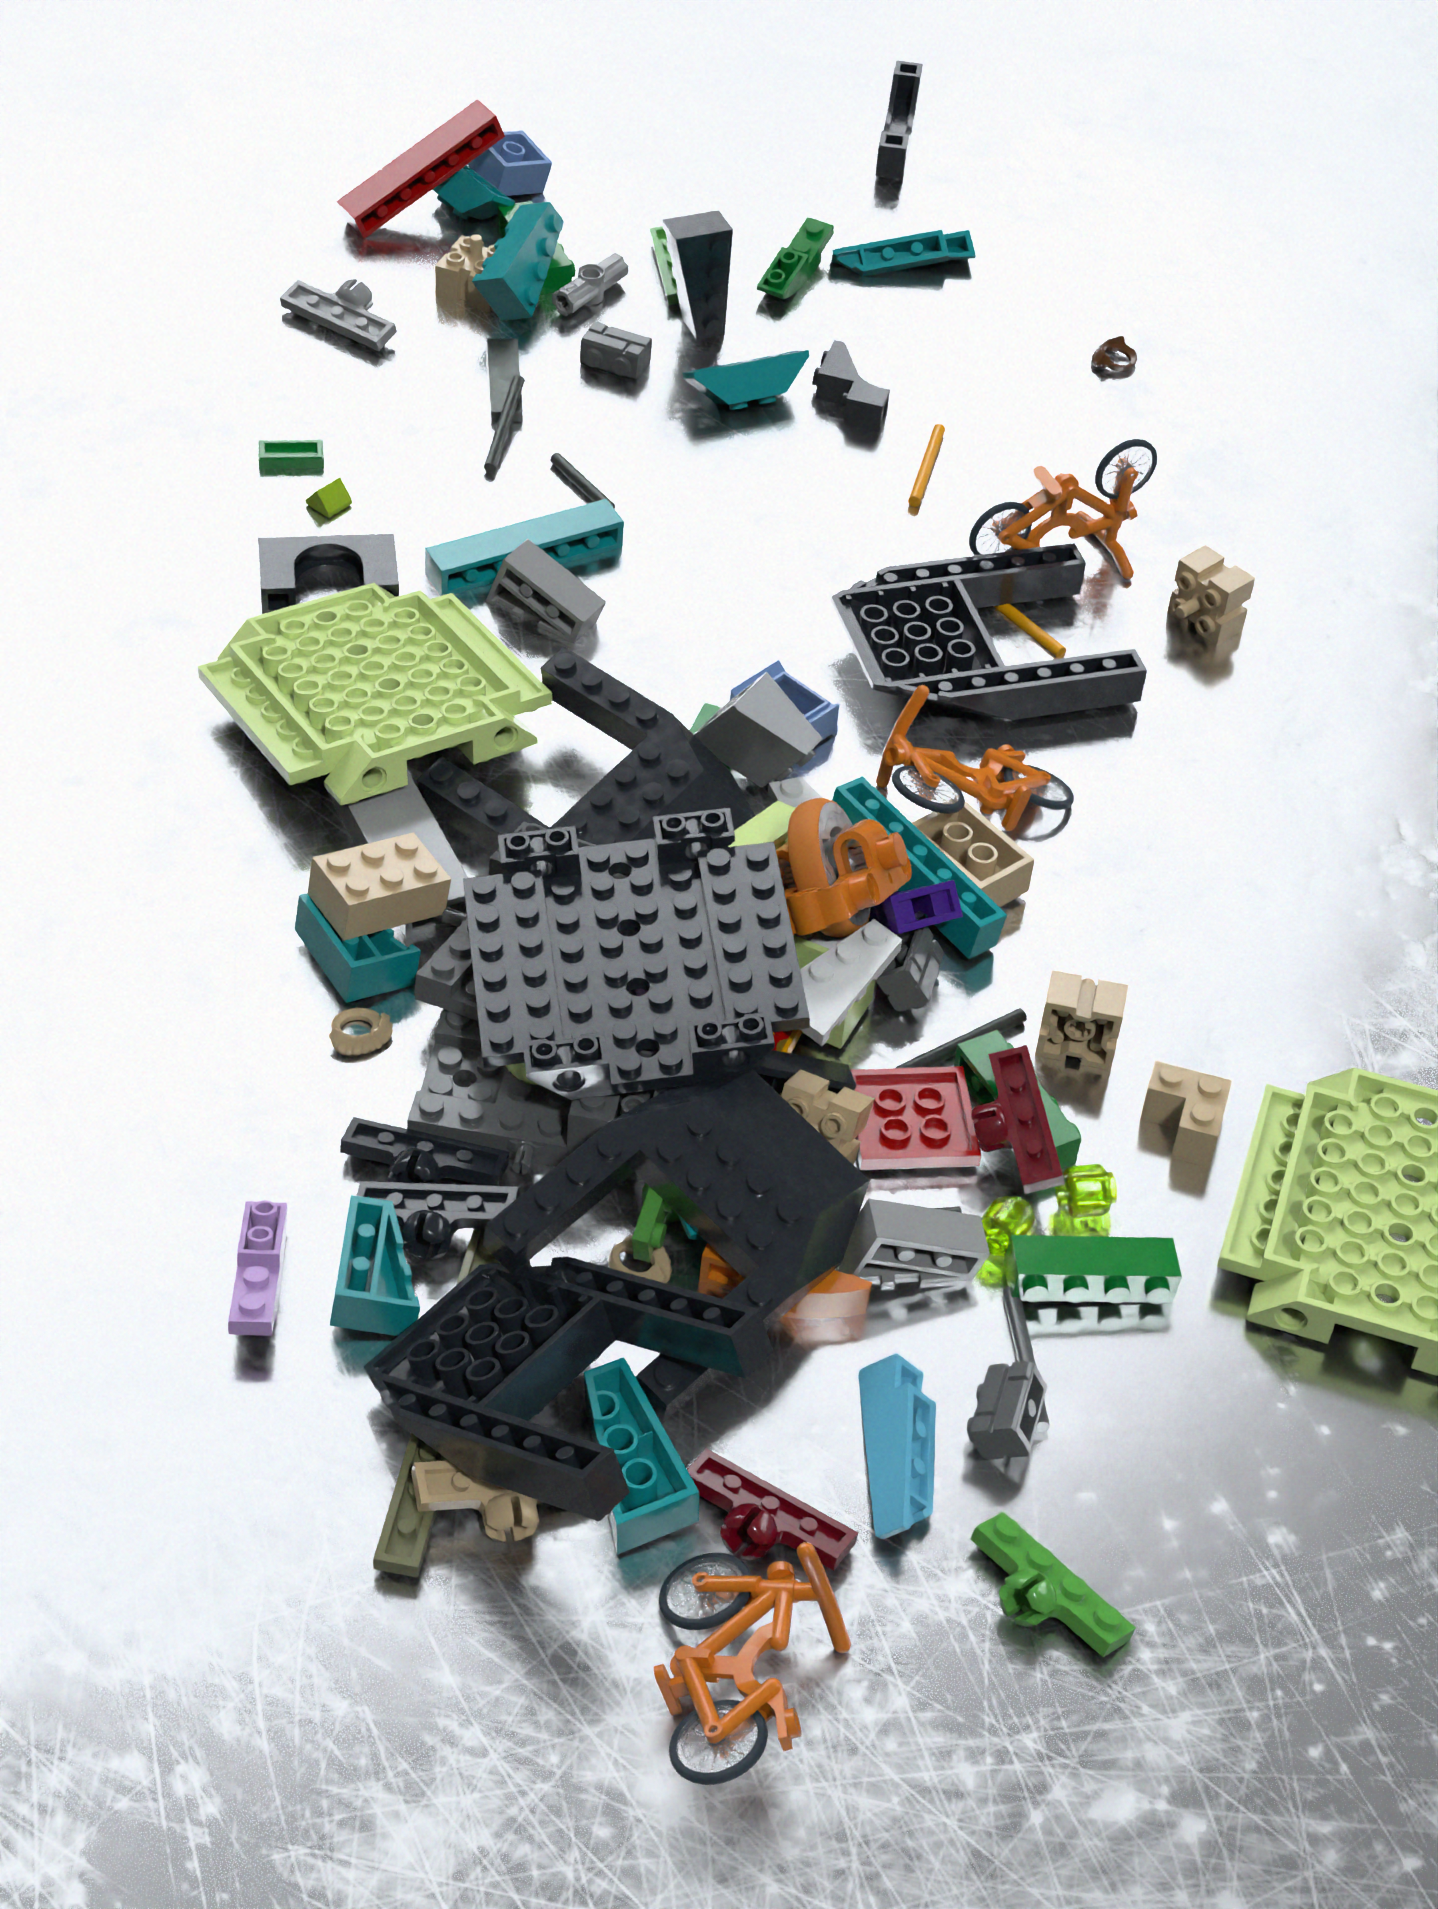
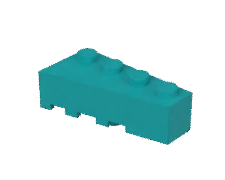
M625 1357L585 1371V1405L593 1442L614 1449L630 1491L609 1513L617 1555L699 1522V1490Z

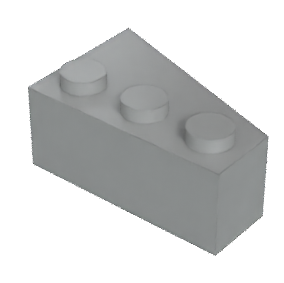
M527 539L504 558L485 602L493 606L500 603L512 609V615L521 618L523 615L538 621V627L571 643H575L597 623L607 601Z
M868 1198L859 1212L842 1264L838 1267L840 1272L854 1274L867 1281L881 1280L882 1286H894L895 1279L919 1277L921 1284L973 1280L989 1257L990 1252L979 1215Z

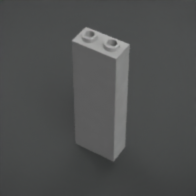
M408 770V785L393 789L388 793H380L361 799L356 803L341 806L328 792L355 846L414 832L451 878L446 907L467 914L463 878H468ZM442 915L401 925L399 928L406 939L454 925L443 923Z

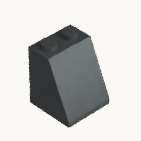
M768 672L724 704L694 733L722 763L761 788L773 779L775 782L783 781L794 771L791 766L795 763L799 767L805 765L816 755L813 748L823 739Z

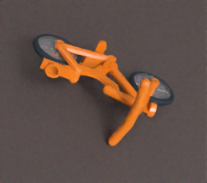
M1130 439L1113 447L1102 458L1095 472V486L1102 496L1109 498L1110 504L1080 487L1079 480L1074 474L1059 473L1054 478L1046 467L1042 465L1034 467L1033 476L1042 486V489L1022 503L1007 501L986 510L976 520L969 534V548L972 554L981 555L1040 547V540L1048 532L1060 526H1069L1071 528H1069L1067 534L1071 539L1094 534L1113 556L1124 579H1131L1134 576V570L1123 547L1117 541V536L1122 522L1126 520L1131 521L1138 517L1136 507L1130 498L1154 474L1158 462V455L1154 445L1144 439ZM1076 499L1104 516L1094 519L1082 510L1076 513L1067 511L1072 509L1073 501ZM1051 511L1050 517L1046 518L1032 529V524L1034 522H1036L1038 519H1040L1041 517H1043Z
M920 685L916 688L899 715L883 750L876 776L877 786L885 788L889 785L892 775V783L903 797L919 807L937 813L951 814L959 812L965 804V797L962 792L976 798L980 805L979 809L983 813L993 814L994 810L1005 808L1007 812L1001 825L1006 831H1011L1016 827L1027 802L1052 810H1064L1071 807L1074 803V793L1063 780L1042 768L1024 764L1023 761L1026 754L1023 751H1015L1009 744L1002 745L998 750L993 748L986 750L979 768L959 763L955 754L951 751L913 747L905 736L911 723L929 696V688L925 685ZM901 764L904 765V766H902V767L897 768V769L893 772L894 766H900ZM1003 767H1007L1004 773L1001 772Z
M803 1542L797 1547V1555L810 1582H798V1580H795L794 1567L786 1561H777L769 1565L767 1568V1580H762L761 1576H752L749 1568L742 1560L726 1553H707L693 1557L676 1567L665 1579L659 1594V1606L663 1616L671 1624L686 1630H704L723 1624L695 1648L688 1645L677 1648L674 1653L675 1655L670 1661V1670L674 1678L669 1677L664 1664L653 1667L656 1682L672 1716L682 1713L679 1697L690 1695L695 1710L678 1724L669 1744L671 1764L684 1779L701 1785H716L731 1781L746 1773L757 1763L765 1750L768 1739L766 1723L772 1717L776 1718L778 1740L783 1751L793 1749L792 1739L801 1737L798 1714L794 1707L788 1709L787 1696L781 1682L776 1678H770L760 1684L753 1676L754 1664L764 1651L770 1649L782 1651L787 1648L793 1603L817 1601L835 1651L838 1653L849 1651L851 1641L840 1608L815 1547L809 1542ZM774 1608L772 1622L759 1627L743 1645L737 1656L717 1655ZM720 1678L734 1679L735 1685L744 1699L742 1701L719 1700L713 1702L706 1682L718 1683Z

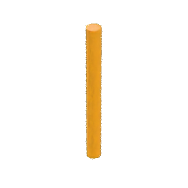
M940 423L933 426L908 498L909 505L917 507L921 503L946 430L945 426Z
M1011 604L994 606L1054 656L1058 657L1066 653V647Z

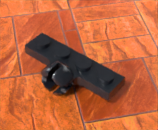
M354 1116L340 1140V1153L389 1164V1171L391 1172L388 1176V1182L437 1184L442 1178H452L474 1183L475 1185L499 1186L509 1164L510 1152Z
M360 1181L356 1196L393 1201L398 1224L403 1226L401 1232L403 1247L410 1255L425 1260L430 1244H435L431 1259L437 1260L443 1257L449 1251L453 1235L458 1230L464 1228L485 1229L486 1224L521 1195L519 1187L374 1181Z

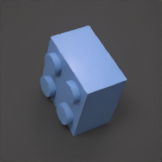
M523 130L504 131L505 137L467 164L503 194L511 196L544 193L553 162Z

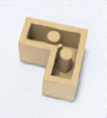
M1155 1060L1140 1120L1178 1129L1171 1158L1210 1168L1232 1080Z

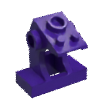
M949 880L893 893L879 905L871 907L869 922L875 919L894 934H900L963 917L955 881ZM924 913L928 916V918L918 920V918L923 917Z

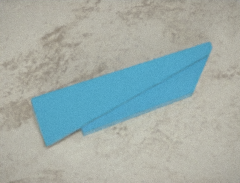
M898 1353L865 1366L858 1373L875 1536L880 1539H886L908 1530L914 1523L933 1514L936 1402L921 1392L924 1373Z

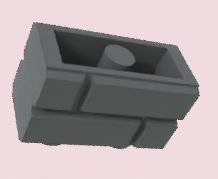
M594 321L589 331H586L580 341V364L630 379L638 380L651 361V337L613 326L609 327L600 322Z
M928 926L896 934L902 939L901 950L876 980L883 992L889 994L887 998L896 1011L901 1012L911 1008L919 1009L931 1000V992L939 975V965L944 951L937 940H932L933 934Z
M1031 1361L1012 1362L1011 1366L1007 1363L989 1365L984 1382L977 1386V1407L974 1417H969L966 1430L969 1440L974 1443L981 1456L986 1460L1004 1459L1005 1455L1010 1458L1029 1456L1048 1387L1036 1365Z

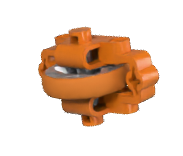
M827 798L810 799L798 805L792 812L789 820L788 842L776 849L792 932L799 936L821 931L823 934L834 938L850 936L867 924L872 906L882 903L908 882L912 875L906 847L898 832L891 833L888 836L884 827L879 822L871 819L861 820L852 825L844 810L836 802Z

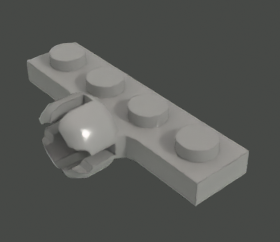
M297 279L279 297L281 307L376 351H379L397 333L396 323L369 312L374 305L372 291L364 282H358L357 279L346 280L333 293L325 292Z

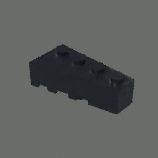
M720 210L661 219L667 236V248L671 254L673 264L671 267L678 287L676 290L683 321L696 340L725 335L733 228Z

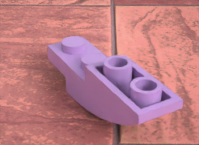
M269 1200L245 1201L237 1248V1269L228 1316V1334L272 1336L274 1321L276 1322L280 1298L288 1202H272Z

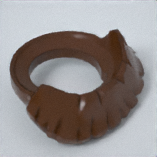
M1121 335L1107 339L1093 352L1091 360L1095 367L1126 372L1136 365L1138 356L1136 351L1125 343V337ZM1109 350L1120 352L1128 357L1130 363L1127 365L1115 364L1105 352Z

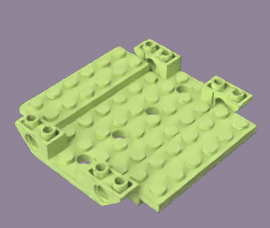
M375 583L247 618L219 654L216 661L197 666L199 680L289 785L304 783L309 779L330 773L324 781V786L341 806L356 803L361 799L380 793H388L393 789L408 785L407 760L421 758L435 751L457 746L473 764L536 745L538 744V737L515 716L534 712L539 708L552 705V692L453 593L429 599L421 590L396 597Z
M1355 1067L1307 1083L1304 1094L1266 1084L1217 1263L1218 1268L1264 1281L1255 1284L1246 1320L1327 1344L1335 1323L1415 1346L1411 1365L1412 1369L1438 1376V1090ZM1416 1118L1427 1119L1432 1125H1423ZM1403 1175H1413L1417 1177L1420 1182H1410L1403 1177ZM1389 1234H1401L1407 1238V1242L1396 1241ZM1376 1295H1388L1393 1298L1395 1303H1384Z

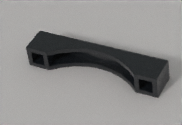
M896 60L884 129L881 131L878 145L875 176H882L889 180L903 179L920 94L923 63Z

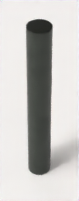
M559 452L551 455L550 462L593 502L607 499L615 509V504Z

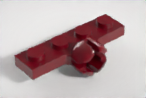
M1023 1045L988 1054L998 1090V1098L994 1102L975 1106L972 1109L971 1117L974 1120L973 1125L976 1137L979 1140V1147L984 1152L1003 1148L1013 1151L1025 1194L1064 1185L1062 1169L1028 1046Z
M707 1448L687 1468L699 1490V1496L728 1512V1515L723 1519L724 1524L720 1530L721 1538L726 1548L732 1554H735L744 1543L750 1545L741 1555L743 1560L762 1558L773 1545L778 1543L786 1544L797 1550L801 1543L809 1542L815 1547L822 1565L834 1571L855 1546L859 1532Z

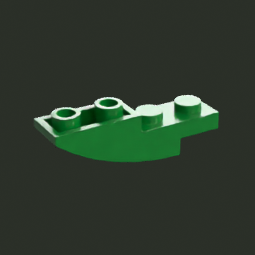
M807 217L788 247L780 248L756 285V290L782 299L795 294L808 281L822 262V252L834 235V225Z

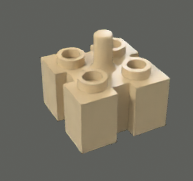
M472 235L471 237L461 236L451 247V252L446 253L435 265V297L456 303L462 299L468 301L469 307L490 313L493 309L472 283V280L476 274H481L484 270L482 264L485 259L493 256L496 251L494 245L488 248L484 247V242L480 235Z
M1205 544L1178 559L1174 578L1178 588L1171 592L1167 612L1185 625L1192 622L1195 623L1197 633L1218 646L1243 631L1248 609L1242 606V604L1251 599L1256 577L1236 564L1230 568L1224 565L1225 557Z
M1052 970L1035 1056L1065 1062L1066 1055L1081 1058L1080 1065L1111 1071L1124 1017L1129 985L1098 979L1096 985L1095 981L1091 978L1082 979V975Z
M800 1069L784 1084L781 1097L854 1165L861 1141L854 1138L866 1127L874 1098L846 1087L838 1094L827 1090L829 1080Z

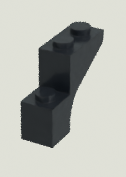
M834 339L829 351H823L820 367H816L813 374L812 385L816 386L815 399L840 404V411H845L843 424L880 432L887 417L891 389L879 387L864 380L856 369L847 345L843 341Z

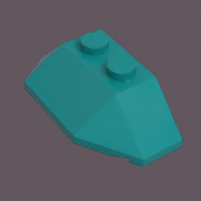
M467 165L433 189L438 194L437 200L447 206H453V212L466 220H469L470 216L479 220L497 216L498 207H508L515 203Z
M793 350L682 372L684 380L716 404L729 405V410L748 407L747 401L757 399L758 404L776 401V395L787 393L810 357L809 350Z

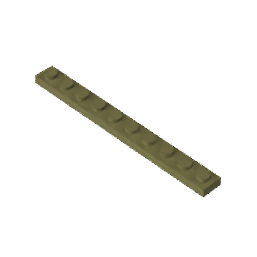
M473 1229L457 1284L480 1264L500 1263L483 1246L485 1229ZM413 1433L410 1435L373 1557V1569L418 1577L437 1510L418 1512L411 1470L416 1462L446 1461L448 1459Z

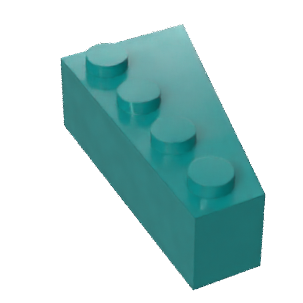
M551 202L520 205L505 228V237L498 239L495 243L494 248L496 251L493 256L485 259L482 264L484 270L481 274H476L472 280V283L501 321L531 318L533 316L564 224L562 216Z

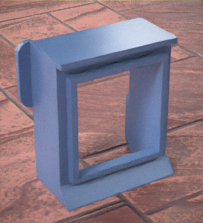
M780 660L775 661L730 689L729 701L768 672L823 739L838 732L840 704L838 702L836 704L831 703L787 673Z

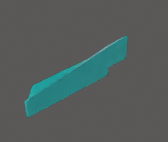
M939 229L832 249L830 261L831 263H840L863 277L948 260L975 259L976 252L969 229L943 234V230Z

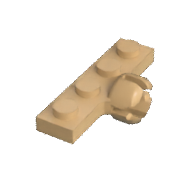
M449 1460L414 1463L411 1473L418 1512L464 1508L478 1509L483 1515L486 1534L493 1541L500 1543L506 1542L504 1529L509 1527L513 1542L526 1539L535 1532L539 1523L536 1505L544 1502L471 1477Z

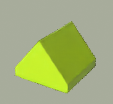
M341 477L315 491L305 499V503L329 518L351 505L352 498Z

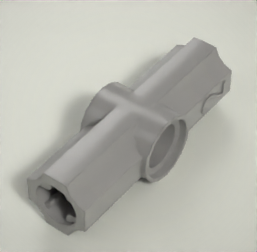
M613 253L597 264H584L578 268L577 278L552 294V303L556 306L558 313L568 316L585 304H598L603 300L606 289L628 275L629 265L626 264L623 256L617 253Z

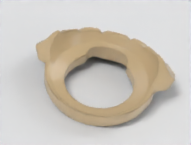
M351 1008L338 1013L333 1018L331 1032L328 1037L333 1048L338 1053L346 1056H358L375 1051L387 1043L393 1035V1024L390 1022V1016L385 1013L379 1015L376 1011L368 1008ZM353 1020H364L372 1025L370 1033L359 1036L346 1034L341 1028L345 1023Z
M633 1234L611 1249L608 1256L610 1268L663 1283L669 1281L672 1272L671 1260L663 1245L661 1249L654 1248L650 1260L652 1266L646 1272L629 1270L619 1259V1254L624 1251L627 1254H633Z

